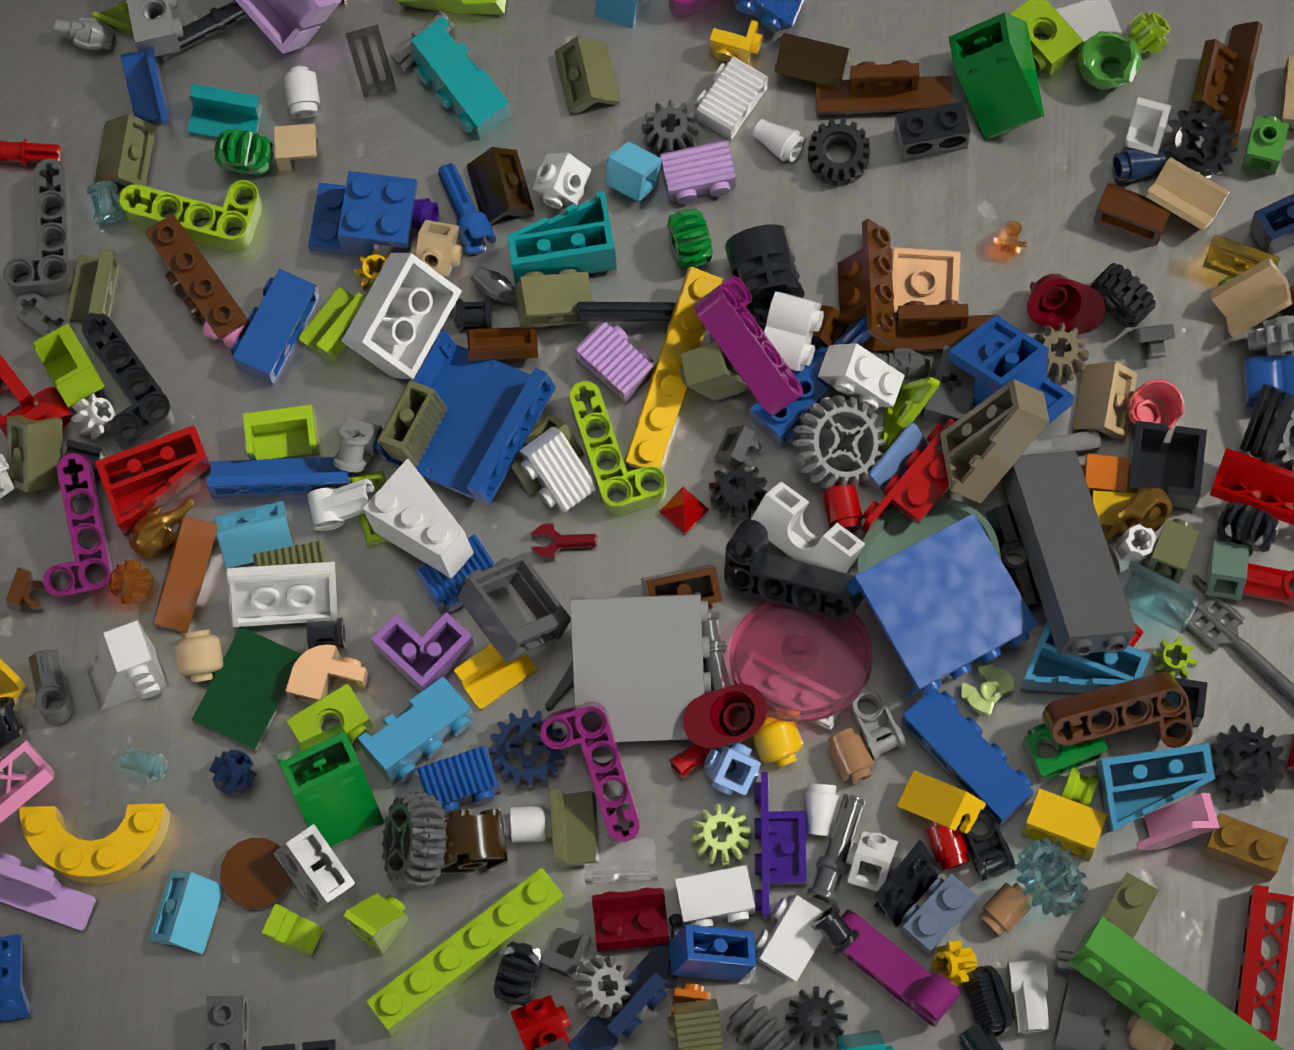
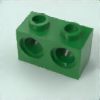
M1040 724L1028 730V736L1024 737L1022 743L1024 752L1039 784L1070 772L1072 767L1077 769L1100 760L1108 752L1103 736L1090 739L1088 743L1083 745L1077 743L1072 745L1058 744L1045 724ZM1044 743L1050 744L1055 748L1056 755L1052 758H1045L1039 754L1037 747Z

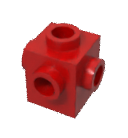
M551 995L532 1000L527 1005L510 1011L525 1050L537 1049L564 1037L567 1044L570 1043L565 1028L571 1026L570 1020L563 1005L556 1008Z

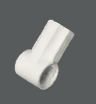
M363 479L339 488L326 487L309 492L307 497L313 529L316 531L337 529L344 525V520L363 514L364 506L377 493L372 481Z
M1140 524L1135 525L1117 540L1107 544L1117 574L1150 559L1151 553L1154 551V543L1157 540L1152 528H1145Z
M1045 959L1007 962L1008 985L1010 994L1014 998L1017 1034H1035L1049 1031L1046 1001L1048 976Z

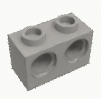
M314 824L273 853L314 913L356 884Z

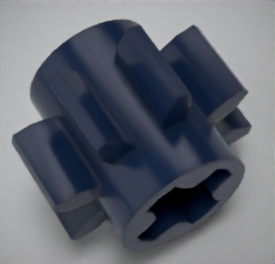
M230 750L228 753L223 751L220 757H215L209 769L210 772L215 774L212 779L215 787L221 792L231 795L236 794L238 791L243 793L246 787L250 788L257 773L251 771L253 766L251 758L239 750Z

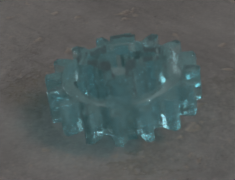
M1044 838L1040 842L1038 840L1034 841L1018 854L1021 861L1015 864V868L1022 872V875L1016 879L1017 882L1025 885L1026 889L1023 890V895L1032 896L1033 907L1040 904L1042 905L1044 915L1053 912L1055 918H1058L1063 914H1070L1078 909L1080 904L1085 902L1086 899L1082 894L1088 891V887L1081 883V880L1087 876L1086 873L1079 872L1080 860L1073 861L1070 858L1072 852L1070 848L1063 851L1061 850L1060 841L1057 840L1051 844L1048 838Z

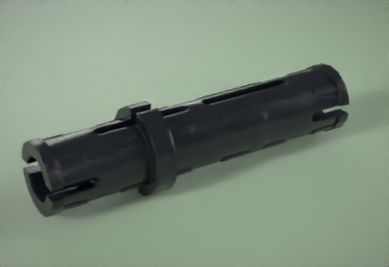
M235 0L218 9L216 7L210 9L209 14L182 27L184 37L178 38L180 50L184 51L220 31L222 34L227 32L228 27L249 17V15ZM181 51L161 55V57L165 61Z

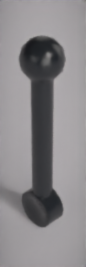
M677 913L669 917V924L672 926L671 939L679 932V927L683 923L682 916ZM669 955L668 975L664 980L667 983L666 988L673 990V988L678 986V978L675 975H671Z

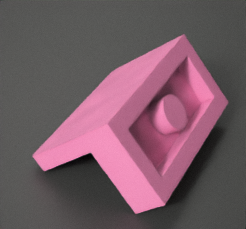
M1200 793L1144 815L1150 838L1139 841L1136 844L1138 850H1162L1218 829L1219 824L1210 793Z

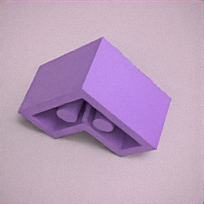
M447 612L422 637L395 614L371 638L374 649L420 692L441 677H445L475 647L472 635Z

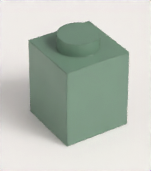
M1214 540L1208 560L1205 595L1241 600L1247 580L1249 545Z

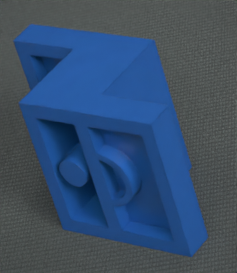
M348 171L346 186L319 182L308 242L309 251L357 257L363 256L367 258L373 255L374 250L378 252L379 245L407 248L418 186L417 179Z
M998 315L993 316L949 350V361L975 377L974 408L1013 379L1044 393L1049 423L1073 405L1074 395L1047 378L1049 348Z

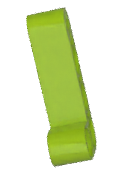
M248 180L236 181L230 186L223 207L138 184L125 187L119 196V202L126 219L134 225L149 229L165 219L162 217L165 211L175 209L177 210L176 218L192 241L233 252L242 251L251 243L263 206L257 187ZM245 196H250L253 198L252 201L246 205H240L237 203L239 199ZM201 218L210 219L208 224L203 227L194 226L195 222ZM233 227L242 228L238 235H227L228 230Z
M580 381L575 384L569 394L571 412L605 511L617 517L660 504L667 494L664 472L655 466H645L627 472L599 388L589 381ZM583 397H587L588 401L591 402L592 413L588 415L585 405L581 401ZM599 427L605 431V434L600 438H591L587 435V432L592 428ZM603 459H611L616 463L614 468L610 470H602L597 466ZM648 480H654L660 484V487L653 492L645 491L641 486ZM618 490L627 495L621 502H613L608 498L610 493Z

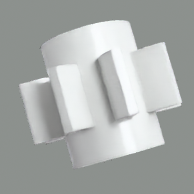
M91 394L72 406L77 413L71 418V421H73V425L79 434L91 435V438L95 440L102 434L105 435L110 431V421L116 413L107 399L96 398L95 394Z

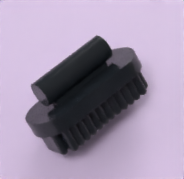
M990 965L976 967L975 970L967 973L969 981L962 983L965 993H967L966 997L970 1002L969 1004L972 1006L974 1023L981 1022L987 1035L994 1034L995 1037L1006 1035L1012 1028L1014 1016L1001 975Z

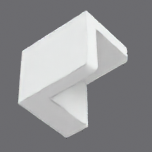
M1138 97L1125 146L1157 155L1171 106Z

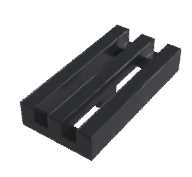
M1263 384L1239 449L1244 452H1250V455L1254 457H1260L1266 463H1273L1294 409V396L1271 384ZM1281 399H1283V402H1282V404H1281L1280 410H1279L1278 415H1277V418H1276V417H1275L1276 411H1277V409H1278V406H1279V403H1280ZM1269 430H1272L1268 442L1266 444L1265 450H1263V446L1266 441Z

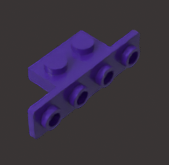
M761 772V782H754V803L761 804V818L754 819L755 840L761 839L762 853H755V875H762V889H755V911H762L763 921H771V886L807 885L806 811H770L768 772Z

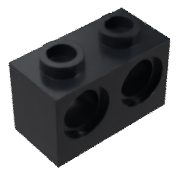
M963 101L899 113L895 116L894 133L901 161L968 148L971 132Z

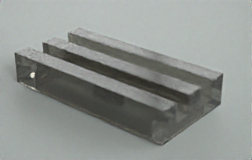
M378 24L345 33L363 97H369L370 93L373 92L377 94L383 93V89L387 88L390 90L396 89ZM369 35H374L386 80L380 81L367 38ZM358 38L361 39L373 83L368 85L354 41Z

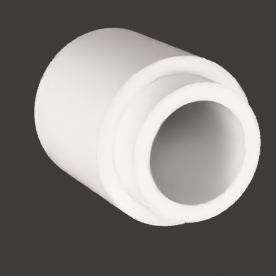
M305 66L290 68L288 73L282 77L286 109L290 111L291 117L294 119L312 118L318 114L317 108L320 106L316 73L308 70V67Z
M545 805L510 807V814L504 815L505 836H511L512 843L547 841V838H552L551 809H545Z

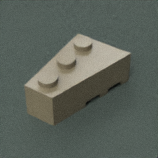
M1013 379L940 433L950 491L980 504L1049 423L1043 392Z

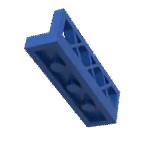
M334 457L211 461L210 476H207V489L212 499L306 496L309 492L326 487L339 488L351 484L352 472L343 471L335 467L333 464Z

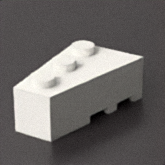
M408 458L363 508L375 533L451 579L474 553L464 530Z
M138 620L103 633L97 647L99 655L93 657L94 667L89 668L87 672L100 710L139 696L141 699L153 697L161 692V688L168 686L155 648Z

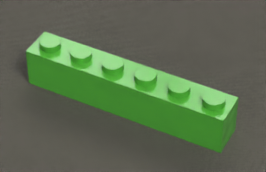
M1103 916L1084 934L1068 962L1080 971L1083 976L1091 979L1110 993L1113 998L1122 1002L1143 1020L1152 1024L1174 1043L1186 1050H1283Z

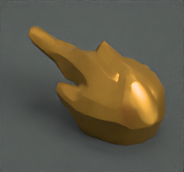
M1149 487L1140 489L1137 494L1125 502L1117 515L1118 518L1113 527L1104 533L1105 539H1110L1116 534L1123 535L1134 523L1136 525L1140 524L1145 528H1152L1153 532L1158 531L1172 511V503L1165 491Z
M188 497L180 507L164 513H160L162 506L159 505L140 518L129 533L131 549L148 559L160 556L171 549L176 537V533L171 532V529L192 508L194 504L192 498Z

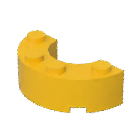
M164 803L128 804L125 818L117 830L105 838L89 841L77 839L67 832L63 814L56 806L19 807L23 833L39 858L60 876L77 883L90 885L117 882L139 871L140 867L152 855L155 856L161 847L170 820V812Z

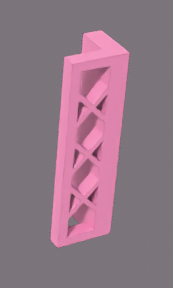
M26 739L0 759V771L8 765V773L0 772V779H7L6 792L0 796V823L54 779V770ZM24 751L37 764L28 774L12 773L13 760ZM11 780H19L11 787Z

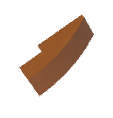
M183 516L180 520L152 625L182 633L188 632L218 525Z

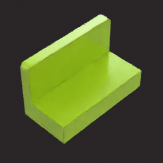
M339 287L301 333L299 341L331 364L346 344L342 342V339L366 296L360 292L353 296L342 287Z

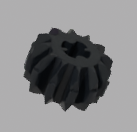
M742 461L739 463V469L735 470L733 465L728 462L725 465L726 473L716 470L714 472L716 482L709 483V491L714 493L710 497L711 505H720L718 508L720 516L731 511V520L733 522L737 521L738 513H743L746 520L751 519L750 509L756 511L761 503L760 501L768 493L763 489L767 485V480L765 477H757L759 469L756 466L747 472L746 462ZM736 487L737 490L739 487L745 488L744 495L741 496L740 492H738V496L733 495L732 488Z
M1239 502L1227 503L1218 520L1217 534L1224 538L1225 541L1249 545V549L1256 552H1266L1270 550L1272 543L1275 542L1279 521L1270 513L1250 505H1244Z
M512 941L507 945L494 981L493 991L496 998L512 1005L524 1006L529 1002L541 968L542 954L540 949L523 942L517 943Z
M814 986L812 998H809L805 990L799 991V998L803 1004L796 1000L789 1001L788 1006L797 1013L786 1014L785 1021L788 1023H798L789 1029V1035L796 1036L802 1032L803 1035L799 1041L800 1046L804 1047L808 1039L811 1038L814 1039L813 1049L819 1050L821 1038L831 1047L834 1045L831 1033L841 1037L844 1035L845 1030L836 1023L847 1022L848 1015L835 1013L844 1007L843 1000H838L833 1004L830 1003L834 991L828 990L825 997L821 998L819 997V986ZM813 1010L821 1011V1017L823 1015L826 1016V1019L821 1020L820 1026H813V1020L807 1021L806 1017H811Z

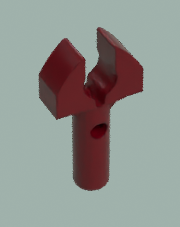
M554 523L542 524L531 533L532 539L548 538L551 541L546 547H531L532 552L544 561H555V554L561 549L594 548L598 546L599 542L598 536L595 533L561 535L555 530Z

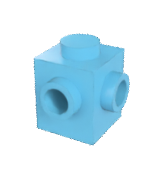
M628 141L620 149L612 151L605 163V168L607 169L605 184L639 202L658 186L662 159Z

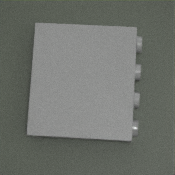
M700 592L686 595L607 598L571 597L575 706L586 702H597L604 706L608 713L616 742L688 739L683 729V716L686 708L695 698L711 692V673L703 672V658H710L709 636L702 637L701 622H709L708 601H701ZM593 711L585 713L581 718L583 725L590 729L597 728L602 723L601 716Z

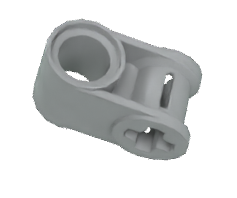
M348 417L343 427L339 429L340 449L334 457L333 464L335 467L348 472L362 471L371 457L377 453L374 446L377 443V436L382 430V426Z
M871 688L861 689L857 692L852 700L850 713L873 760H878L880 754L897 746L900 748L905 747L904 735L898 723L892 717L882 695ZM862 700H870L876 705L877 711L872 715H865L859 711L857 704Z

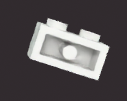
M857 343L829 345L818 374L819 378L832 385L837 391L856 398L858 404L865 403L869 405V410H877L878 407H894L905 376Z
M747 865L675 879L683 926L700 925L714 927L713 922L728 920V924H738L750 920L749 915L755 914V903Z
M789 895L787 900L782 898L773 910L772 917L775 920L768 931L764 929L755 941V949L757 950L755 952L756 960L787 980L797 981L823 938L819 930H814L811 927L813 921L823 911L797 895Z

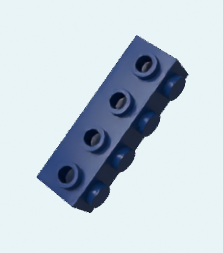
M937 689L923 696L903 714L901 723L965 791L986 803L984 809L992 812L998 826H1002L1032 798L1034 791L1030 788L1033 785L1031 780L1020 769L1014 771L1006 762L1008 759L1007 755L997 744L992 743L990 745L981 736L983 731L976 721L971 717L965 719L957 711L958 704L948 692L943 691L940 693Z

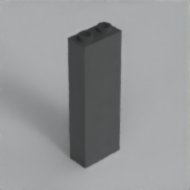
M1076 451L1021 455L1003 476L1002 482L1058 655L1073 654V656L1081 657L1093 652L1106 651L1112 654L1125 650L1137 630Z

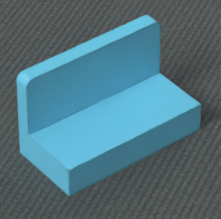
M283 501L215 516V524L218 525L216 534L226 568L254 563L253 554L293 546Z
M170 870L149 940L159 944L179 946L194 953L203 954L223 892L222 884L192 872Z

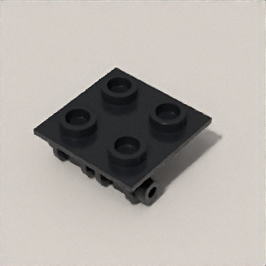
M919 840L874 895L876 903L873 905V908L883 916L886 914L896 928L902 922L901 919L906 912L919 901L941 873L923 841Z

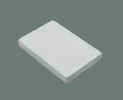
M335 562L227 568L231 627L307 623V620H313L314 622L336 621L338 618Z

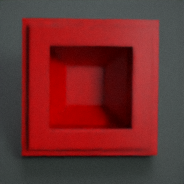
M682 487L659 512L686 535L709 511V508L686 488Z

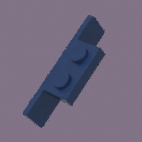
M670 944L654 946L626 978L633 981L631 985L625 986V991L632 997L629 1000H621L623 1009L616 1013L612 1011L611 1016L608 1018H601L598 1014L592 1017L568 1044L570 1050H613L625 1036L630 1039L643 1024L640 1020L649 1008L652 1011L656 1010L667 996L664 992L667 989V983L664 978L668 975Z

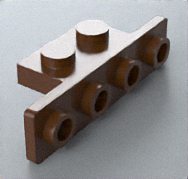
M1258 21L1234 25L1231 30L1228 47L1217 39L1205 41L1191 101L1201 109L1204 105H1212V114L1217 110H1223V122L1233 120L1234 123L1228 129L1230 133H1238V137L1263 25ZM1238 137L1231 139L1232 145H1237Z
M898 60L891 64L880 65L866 61L850 66V77L847 80H842L839 88L815 83L816 111L819 115L904 112L953 103L950 76L920 77L919 63H910L906 60Z
M169 215L146 230L147 238L162 257L168 269V273L164 275L175 292L181 289L187 299L183 303L194 319L200 316L204 323L207 321L219 339L225 338L248 322L246 315L175 215Z
M870 219L862 221L863 248L837 263L840 319L850 325L866 316L868 334L891 346L896 343L891 237L889 231Z
M956 300L941 301L937 305H925L921 301H910L898 306L897 317H895V344L888 346L875 337L870 336L862 346L867 351L874 353H893V349L908 348L915 352L943 351L945 345L954 347L995 315H969L968 304H960Z

